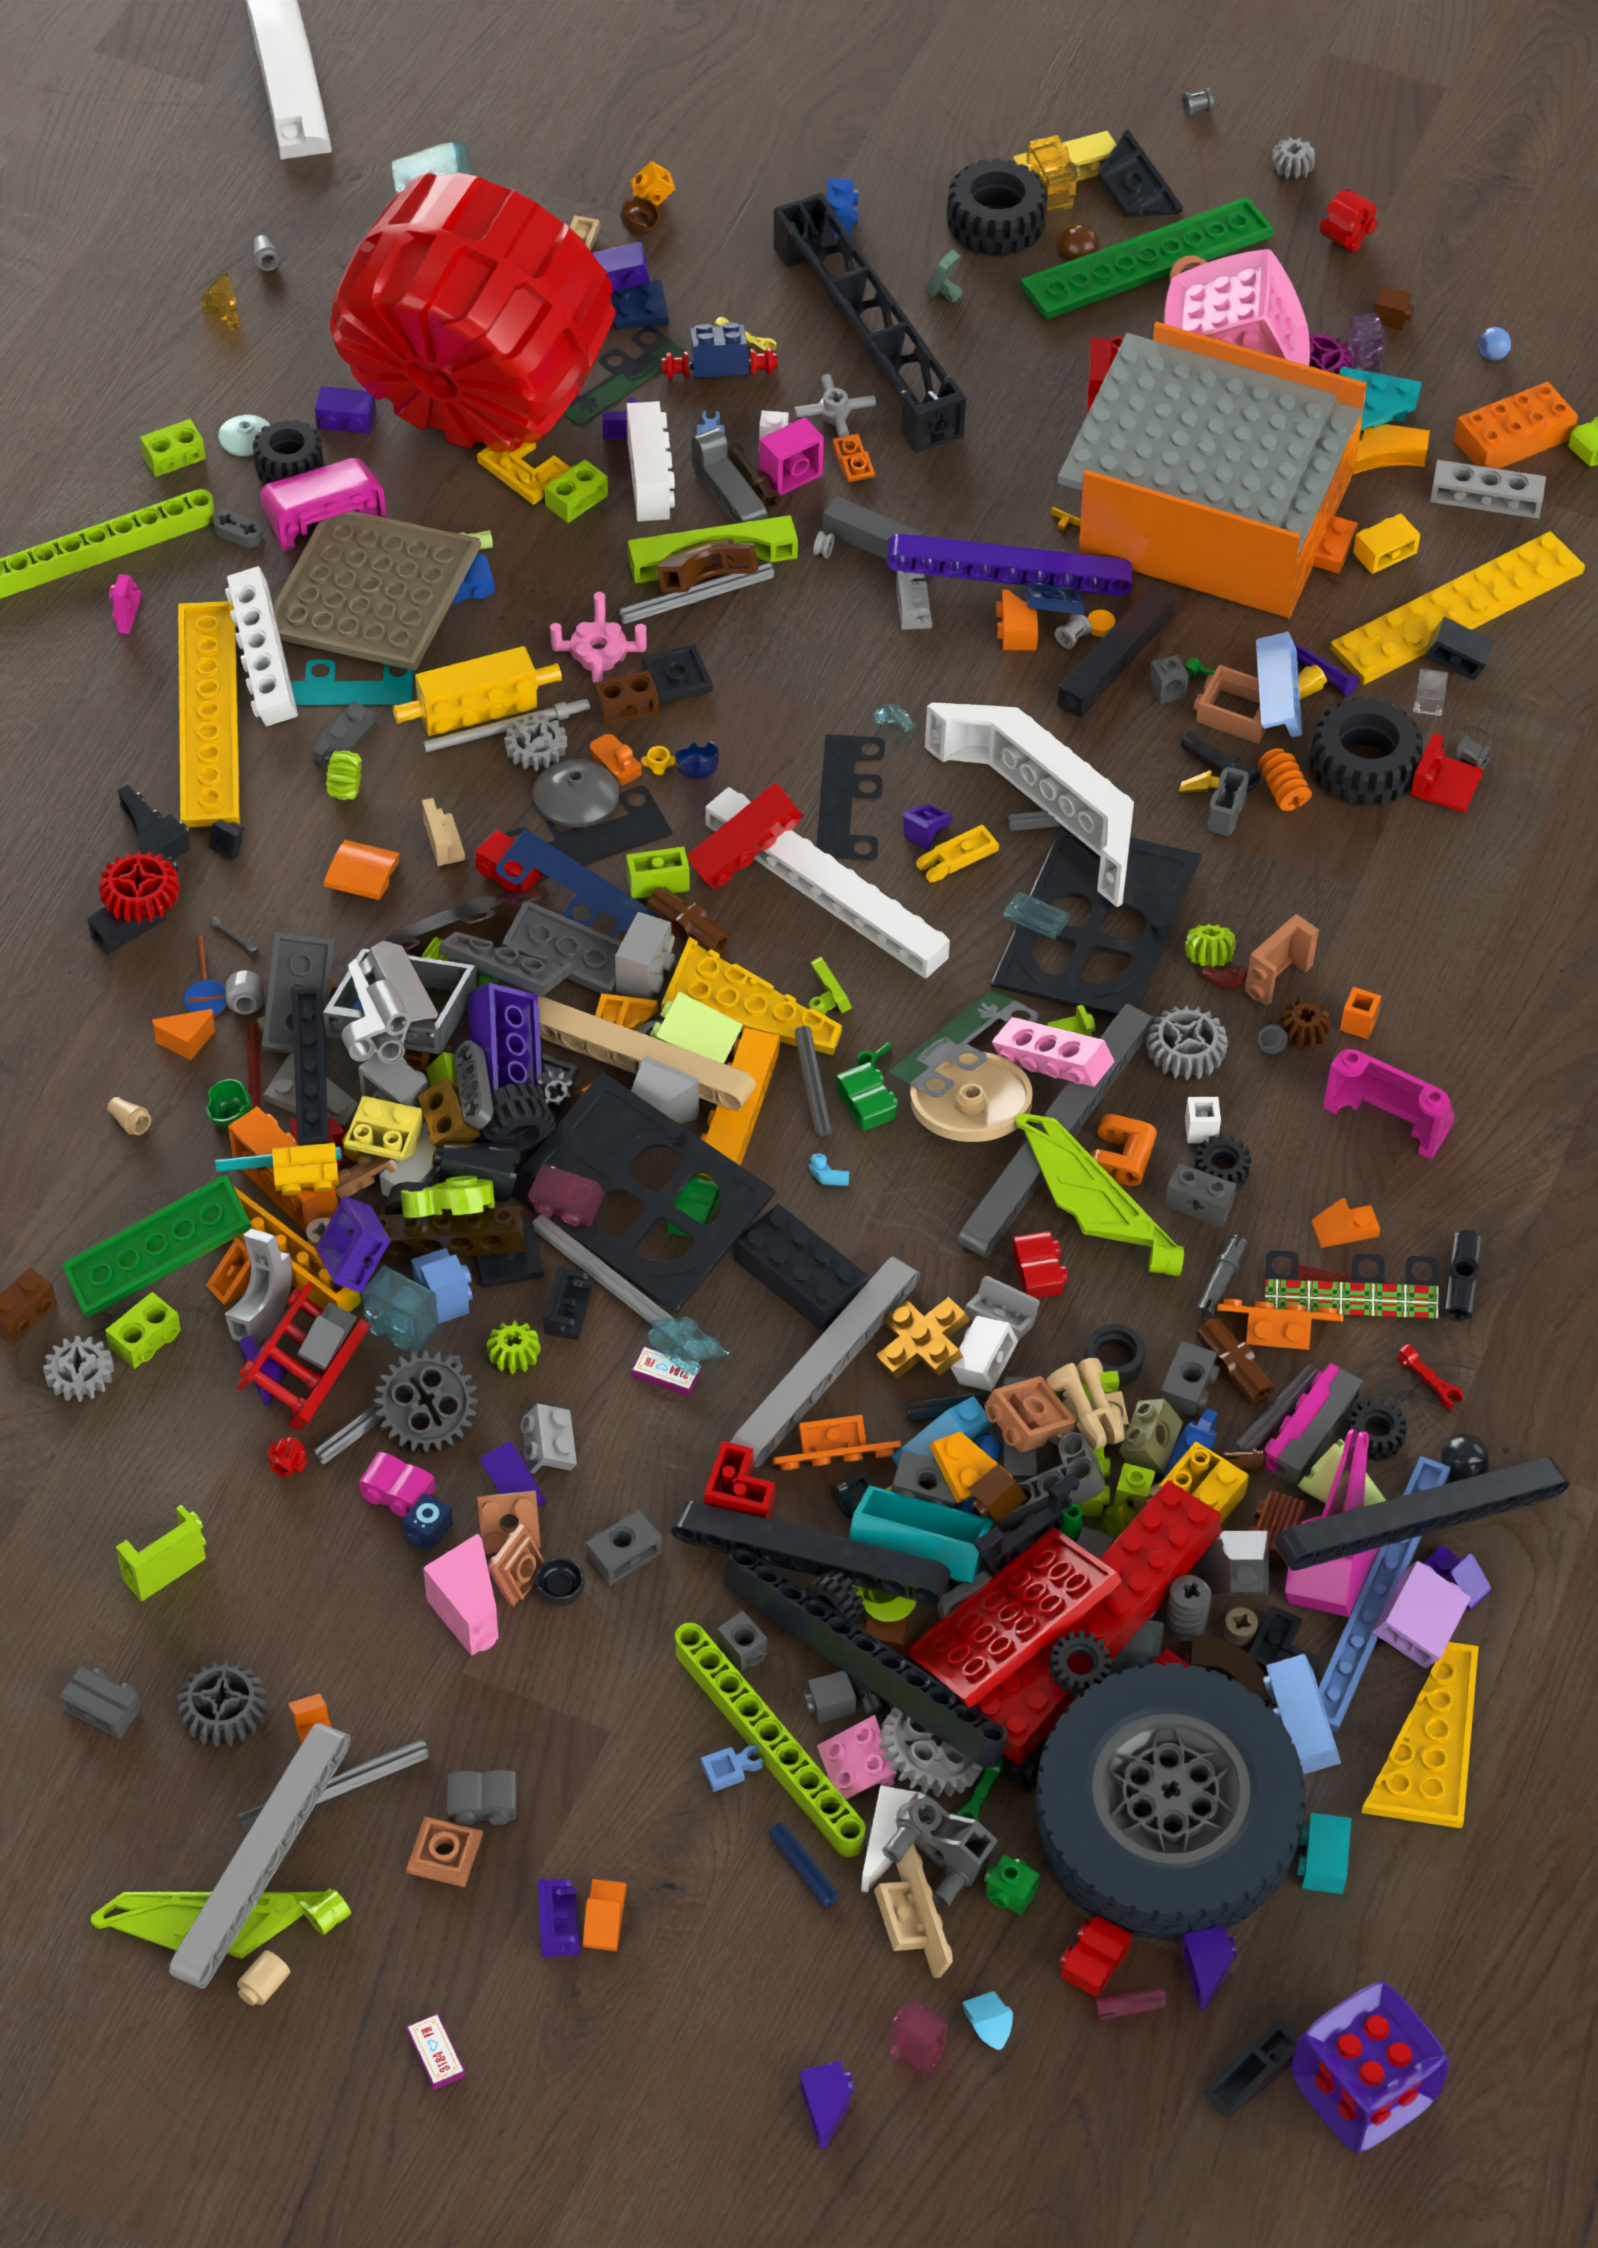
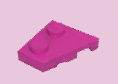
M119 574L116 584L111 585L109 600L114 605L112 619L116 621L118 633L124 634L130 633L142 597V591L136 590L137 584L133 582L130 575Z

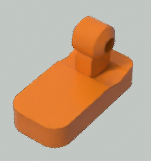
M605 734L591 742L590 754L597 763L605 766L616 777L619 785H625L641 776L642 765L633 757L632 749L626 744L623 745L614 735Z

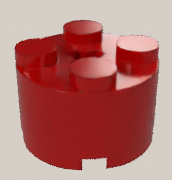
M1343 189L1329 203L1326 210L1330 213L1327 220L1322 218L1320 233L1345 249L1356 252L1367 233H1373L1377 227L1378 221L1375 219L1377 205L1350 189L1348 191Z

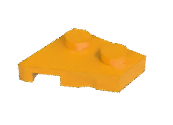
M602 993L595 1016L637 1031L658 1011V1001Z
M961 1431L933 1441L929 1445L956 1503L973 1498L974 1496L969 1491V1488L998 1464Z

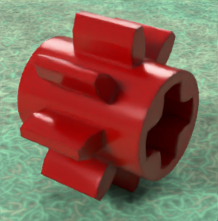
M284 1437L280 1439L279 1443L273 1440L266 1452L269 1455L267 1461L270 1462V1469L283 1477H289L295 1471L301 1473L308 1461L305 1458L307 1453L304 1452V1445L292 1437Z

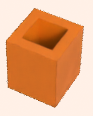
M1353 987L1343 1010L1340 1031L1369 1039L1378 1017L1382 996Z

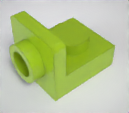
M1083 1005L1077 1006L1076 1016L1047 1023V1026L1089 1037L1095 1031L1094 1019L1091 1014L1087 1015Z
M1124 1463L1116 1490L1113 1509L1125 1512L1128 1501H1134L1135 1498L1147 1500L1155 1472Z

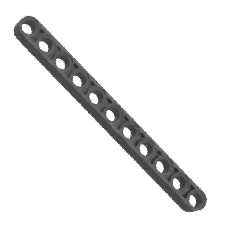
M1126 1004L1100 1038L1105 1040L1114 1063L1095 1087L1069 1081L1044 1117L1056 1119L1075 1137L1149 1034L1148 1029H1150V1025L1154 1024L1155 1017L1130 1004ZM1038 1123L1036 1129L1045 1133L1042 1125ZM1028 1139L966 1222L958 1237L959 1245L983 1258H987L992 1253L1045 1179Z

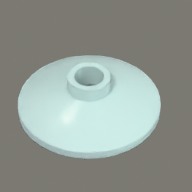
M255 415L233 417L226 421L219 430L220 445L224 450L233 455L252 456L254 455L253 440H255V435L257 432H261L262 427L265 425L270 426V424L265 419Z

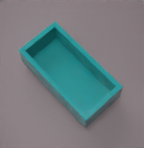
M869 1485L853 1514L849 1539L941 1562L950 1569L951 1579L958 1582L967 1581L973 1583L983 1562L973 1542L992 1529L994 1520Z

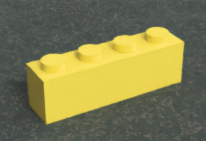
M1104 131L1013 156V161L1018 165L1021 163L1026 165L1029 171L1033 170L1039 176V179L1041 178L1047 190L1097 176L1113 148L1116 147V143L1109 132Z

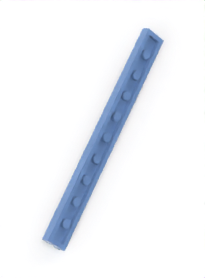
M1420 1456L1403 1496L1445 1485L1451 1467ZM1422 1536L1380 1547L1319 1686V1692L1331 1731L1337 1733L1378 1640V1636L1372 1630L1403 1571L1410 1566Z

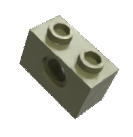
M1165 1399L1138 1401L1125 1439L1119 1450L1120 1454L1128 1464L1153 1470L1155 1474H1164L1183 1421Z

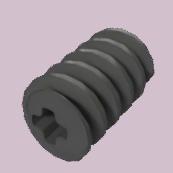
M1194 1575L1178 1577L1170 1587L1166 1623L1174 1638L1181 1641H1191L1192 1635L1201 1636L1205 1631L1208 1620L1211 1591L1206 1582Z

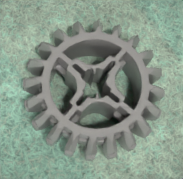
M1187 1005L1183 1010H1179L1174 1006L1171 1013L1164 1010L1161 1017L1156 1016L1154 1024L1150 1025V1029H1148L1149 1034L1146 1039L1149 1059H1154L1155 1068L1162 1067L1163 1074L1172 1072L1174 1079L1179 1075H1183L1187 1081L1191 1075H1194L1198 1080L1203 1073L1210 1076L1213 1069H1218L1221 1061L1224 1060L1228 1045L1225 1027L1220 1026L1219 1018L1211 1019L1210 1011L1203 1014L1199 1007L1194 1011L1189 1010Z

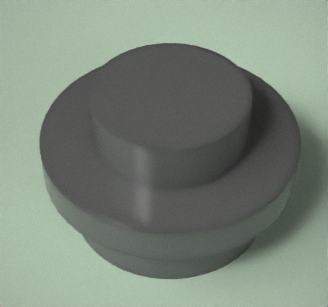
M1275 1024L1263 1028L1258 1036L1260 1048L1270 1055L1282 1052L1288 1042L1286 1031L1281 1026Z

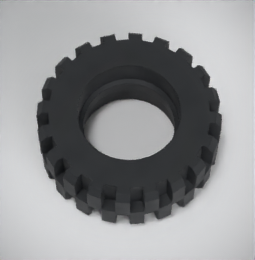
M993 158V161L984 159L979 160L978 164L975 165L971 163L965 167V170H960L949 185L947 202L948 228L956 240L959 239L963 246L966 248L969 246L972 251L977 253L982 251L986 252V255L1001 254V256H1005L1009 252H1021L1023 247L1028 248L1040 238L1045 228L1048 198L1046 186L1033 170L1029 171L1026 165L1022 163L1020 165L1015 164L1013 160L1000 161V158ZM987 205H1003V206H1007V207H1009V208H1008V209H990V208H987V207H984V206H987Z
M1362 697L1353 698L1352 702L1342 701L1336 705V708L1332 706L1324 712V715L1319 718L1316 724L1310 756V767L1313 769L1312 774L1327 793L1331 791L1334 798L1347 800V804L1356 805V803L1363 804V807H1372L1375 803H1378L1379 806L1388 804L1390 799L1395 801L1412 788L1414 774L1420 763L1423 751L1421 730L1417 727V723L1411 716L1407 717L1405 710L1401 707H1393V703L1385 700L1383 703L1377 701V698L1369 697V700H1362ZM1353 745H1369L1380 749L1388 756L1378 759H1365L1353 755L1345 748Z

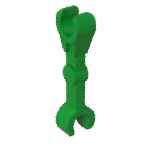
M1001 1757L1000 1764L997 1767L985 1769V1774L980 1784L975 1788L971 1801L958 1811L956 1816L978 1821L980 1808L987 1799L988 1792L995 1779L999 1778L1003 1771V1757Z

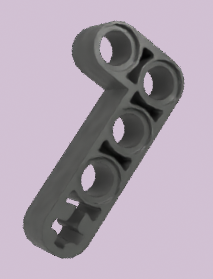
M717 427L694 436L691 441L693 469L731 521L737 524L768 519L764 504L728 459L727 441L722 430Z
M1069 1433L1061 1439L1059 1452L1063 1462L1062 1465L1018 1484L1027 1497L1022 1504L998 1524L990 1515L985 1517L994 1520L992 1529L997 1526L1003 1533L1007 1531L1013 1532L1022 1526L1023 1521L1029 1515L1042 1512L1048 1507L1049 1488L1070 1473L1080 1481L1078 1489L1075 1491L1072 1489L1069 1494L1073 1504H1081L1098 1496L1103 1491L1105 1479L1097 1455L1081 1433Z

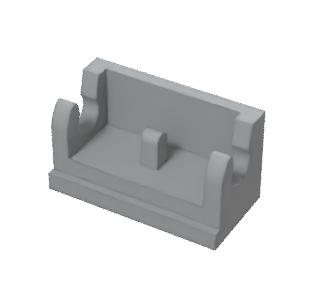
M897 571L896 592L901 630L932 628L927 581H912L914 578H924L925 574Z

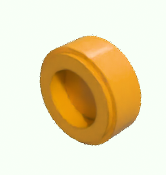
M1095 610L1087 618L1092 627L1090 633L1097 637H1104L1115 625L1114 615L1106 610Z

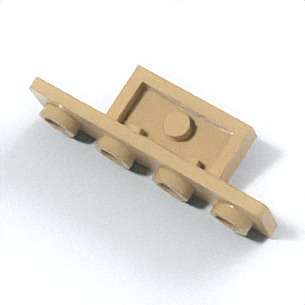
M913 1842L903 1856L902 1861L896 1863L902 1882L880 1883L874 1892L893 1951L924 1949L933 1978H940L953 1962L952 1949L947 1944L942 1929V1919L937 1914L932 1899V1889L927 1884L922 1869V1859L917 1853Z

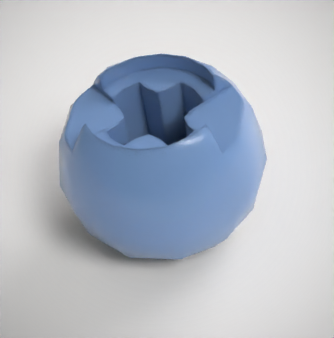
M1500 327L1488 328L1479 337L1480 353L1488 360L1498 361L1503 359L1511 349L1510 335Z

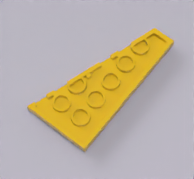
M691 937L688 938L661 1003L662 1011L667 1000L674 1002L678 992H681L743 1024L740 1032H744V1029L748 1028L780 1036V1042L797 1046L795 1029L797 1027L809 1026L815 1051L829 1055L834 1054L842 1033V1025L813 1008L807 1009L796 1003V998L789 994L784 996L777 992L772 984L737 964H729L720 958L719 953L712 949L710 951L705 950L698 945V941Z
M1448 1642L1441 1658L1435 1662L1423 1689L1416 1699V1703L1408 1715L1388 1755V1759L1362 1807L1361 1813L1462 1828L1464 1823L1479 1646Z

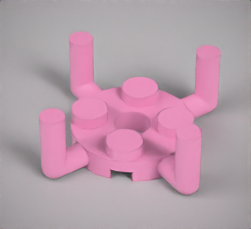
M602 592L594 594V622L580 623L572 635L571 641L562 640L561 625L559 623L550 625L551 649L555 652H571L575 662L576 660L582 663L583 668L592 671V681L594 683L603 681V671L614 668V664L620 660L622 662L627 653H642L647 648L646 626L644 624L635 626V641H627L619 624L605 622V594ZM596 644H602L605 647L602 649H595L592 646Z

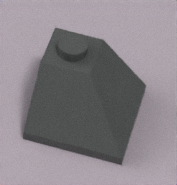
M1221 1531L1220 1536L1203 1554V1581L1208 1584L1211 1597H1269V1531Z

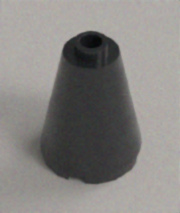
M442 1143L441 1148H435L431 1165L436 1166L437 1174L446 1178L476 1176L477 1179L493 1181L495 1202L505 1204L510 1198L517 1174L514 1173L515 1163L519 1164L520 1146L514 1143Z

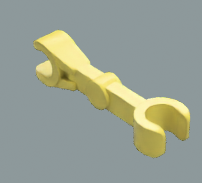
M719 317L714 322V325L723 326V324L729 323V321L724 317ZM745 331L747 345L751 346L758 354H765L767 348H771L772 351L776 350L777 344L773 339L756 338Z

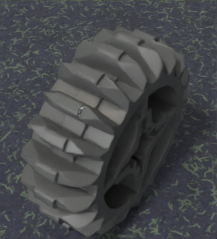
M226 1659L223 1666H218L214 1660L211 1663L210 1669L200 1665L198 1669L199 1675L189 1672V1683L181 1684V1694L177 1696V1714L182 1719L181 1725L183 1729L189 1730L192 1739L200 1736V1741L203 1745L213 1740L214 1746L218 1748L221 1741H226L231 1747L235 1738L244 1743L246 1739L245 1732L255 1735V1724L263 1723V1713L267 1711L266 1690L262 1688V1680L259 1677H255L254 1671L251 1668L244 1671L243 1665L240 1662L231 1667L230 1662ZM230 1687L242 1691L246 1696L241 1695V1692L232 1691ZM197 1711L203 1712V1715L212 1716L214 1720L203 1717Z

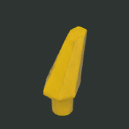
M1207 771L1183 781L1179 793L1208 792V787L1218 789L1219 777L1211 776L1212 771Z

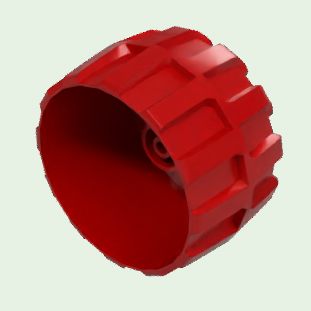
M458 172L455 175L427 173L410 180L403 191L399 192L392 199L354 250L332 298V316L329 323L337 352L350 365L354 378L374 398L378 400L389 399L393 403V411L396 416L420 430H425L428 425L444 432L447 443L466 449H471L474 443L478 442L486 443L493 452H511L520 448L524 442L535 443L541 441L584 386L611 328L616 310L611 304L610 297L613 292V285L606 270L599 264L586 246V242L567 224L557 219L537 202L515 190H510L478 176Z

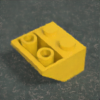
M1195 1441L1159 1484V1489L1169 1480L1220 1512L1222 1524L1246 1495L1249 1475Z

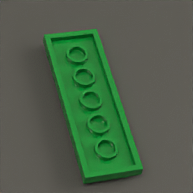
M225 1174L61 1265L84 1315L90 1318L254 1227L230 1178Z

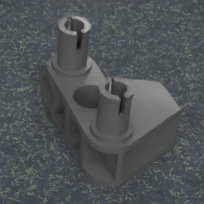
M915 1793L908 1803L903 1804L899 1808L896 1816L898 1829L887 1845L883 1847L882 1852L891 1861L899 1863L914 1842L917 1847L946 1873L935 1891L932 1892V1899L937 1905L949 1908L962 1887L973 1885L982 1869L991 1859L998 1840L977 1820L951 1815L931 1797L923 1793ZM939 1850L944 1857L937 1855L936 1852Z

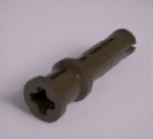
M739 443L731 445L728 448L727 456L762 501L766 511L775 509L781 502L779 492L773 490L770 479L760 474Z

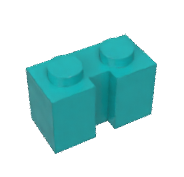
M1311 1813L1308 1825L1302 1824L1300 1845H1306V1855H1299L1297 1875L1303 1876L1302 1889L1343 1894L1347 1879L1352 1818Z

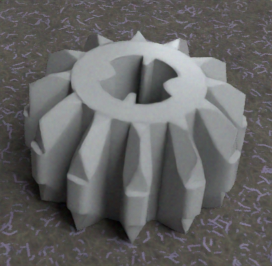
M1289 137L1287 141L1280 140L1279 144L1275 145L1272 150V169L1277 171V175H1285L1286 179L1294 177L1297 180L1299 176L1307 177V174L1314 168V148L1310 147L1307 141L1301 142L1300 138L1293 140Z

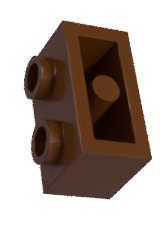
M31 1267L0 1293V1336L11 1345L57 1306L53 1284Z

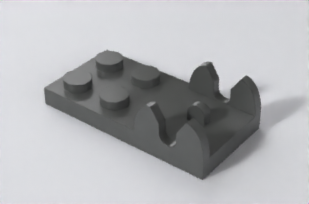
M530 901L522 905L501 947L511 946L520 949L519 954L535 958L536 954L548 956V962L561 965L563 961L573 963L572 974L566 979L600 994H611L616 985L615 955L622 943L621 941Z
M274 933L261 1050L294 1054L292 989L322 987L323 1007L325 1010L328 1005L335 939Z

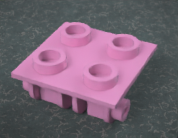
M875 1715L817 1745L830 1782L845 1800L876 1784L886 1787L894 1785L893 1779L897 1771L889 1770L893 1763L892 1760H883L882 1758L886 1750L879 1748V1744L882 1741V1738L879 1737L881 1729Z

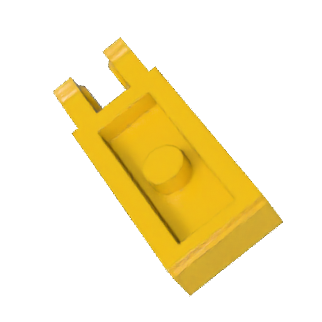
M980 825L934 847V850L927 852L925 855L923 854L916 861V866L919 870L923 871L930 868L925 876L930 883H934L937 880L943 879L948 873L951 874L999 851V843L984 825Z

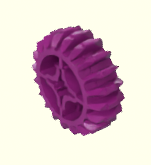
M1319 331L1317 334L1309 332V366L1340 375L1342 367L1352 368L1351 350L1347 349L1346 343H1340L1339 337L1331 338L1330 333L1321 335Z

